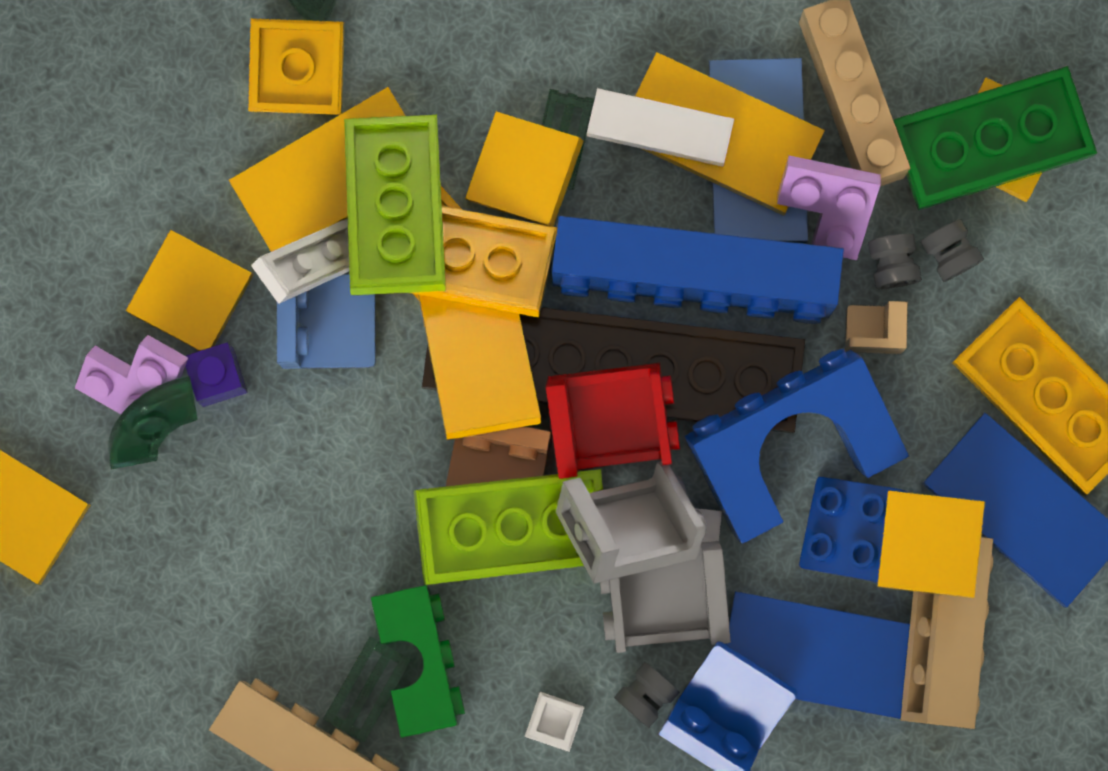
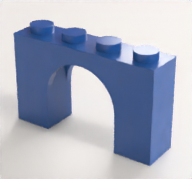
M838 349L826 354L818 361L819 366L804 374L802 371H796L782 377L777 382V388L762 396L760 393L745 396L735 403V410L721 417L715 414L701 419L693 425L694 431L684 436L732 534L741 544L784 522L764 483L759 465L761 447L767 434L783 419L799 413H817L829 417L834 423L855 468L867 478L909 457L863 358L851 349L846 352L844 349Z

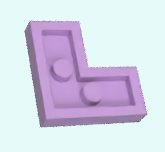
M788 155L778 190L777 204L820 213L812 245L844 248L843 258L857 260L881 185V175Z
M149 335L139 344L131 366L94 346L85 357L75 389L155 434L165 422L188 357Z

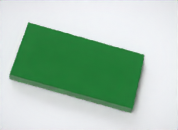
M1068 66L893 119L910 165V170L906 176L918 210L1091 158L1097 154Z

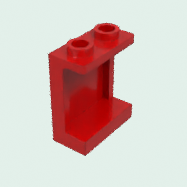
M660 363L548 376L546 393L559 479L578 477V470L651 460H662V465L672 464V450L680 449L677 421L668 422L666 405L674 404L671 375L662 376Z

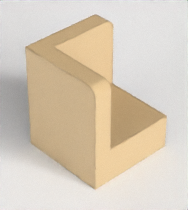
M888 301L885 306L850 305L846 310L845 352L851 349L858 353L902 354L907 348L908 302Z

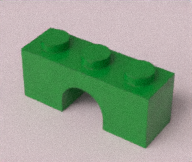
M424 585L371 597L380 643L386 645L400 641L410 642L419 649L423 657L424 666L420 678L409 687L391 691L401 738L459 725L457 715L465 714L460 687L451 688L447 669L454 668L455 663L449 639L440 641L437 622L445 621L440 594L431 595L429 586Z

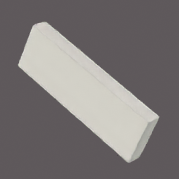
M597 88L587 137L723 167L734 119Z
M348 218L260 256L251 265L278 304L349 272Z

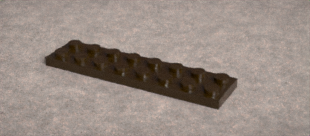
M541 308L539 318L519 314L538 403L548 404L546 393L548 376L660 363L662 376L671 375L674 404L666 405L667 418L698 422L710 415L717 414L721 417L735 410V403L745 396L753 393H760L761 396L778 387V380L792 372L802 371L805 339ZM427 343L422 388L437 391ZM797 414L783 419L771 431L794 434Z

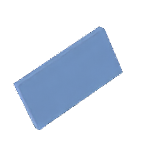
M802 58L709 60V77L804 120ZM712 182L714 234L807 243V210L788 207L785 216Z

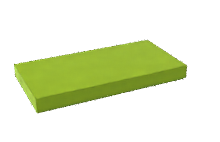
M437 114L344 119L351 295L446 291Z
M601 469L578 472V477L559 479L558 474L413 490L424 585L584 566L556 514L563 481L581 477L589 493L603 490Z

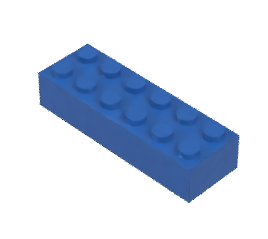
M559 216L552 281L553 286L561 287V294L573 297H588L589 290L608 292L607 299L617 302L632 303L635 302L636 296L654 298V305L661 307L681 308L682 301L701 303L700 310L706 312L728 313V306L747 308L746 315L751 317L771 319L774 318L775 312L793 314V321L820 324L821 317L829 318L838 305L844 248Z

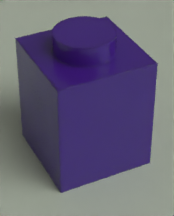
M228 342L186 355L188 357L186 369L196 401L203 407L248 393L235 350Z

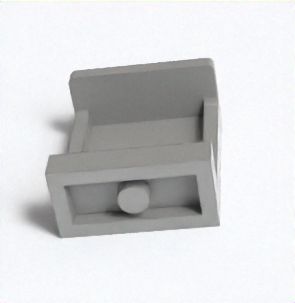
M662 461L657 462L653 477L649 480L592 493L588 492L581 477L563 481L556 514L593 583L697 559L702 540L706 535L705 519L699 510H695L686 494L682 478L675 475L670 465H662Z
M719 541L702 542L697 559L600 582L601 594L610 593L612 608L611 612H603L605 641L615 640L616 653L626 652V647L700 639H710L712 645L718 641L724 644L731 643L723 550Z

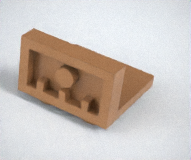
M518 427L455 438L446 486L544 476L551 432L529 427Z

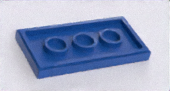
M986 413L981 415L922 483L935 496L985 501L981 536L993 539V546L1064 608H1067L1108 561V519Z
M734 592L729 619L731 643L725 644L796 689V700L901 719L910 624Z

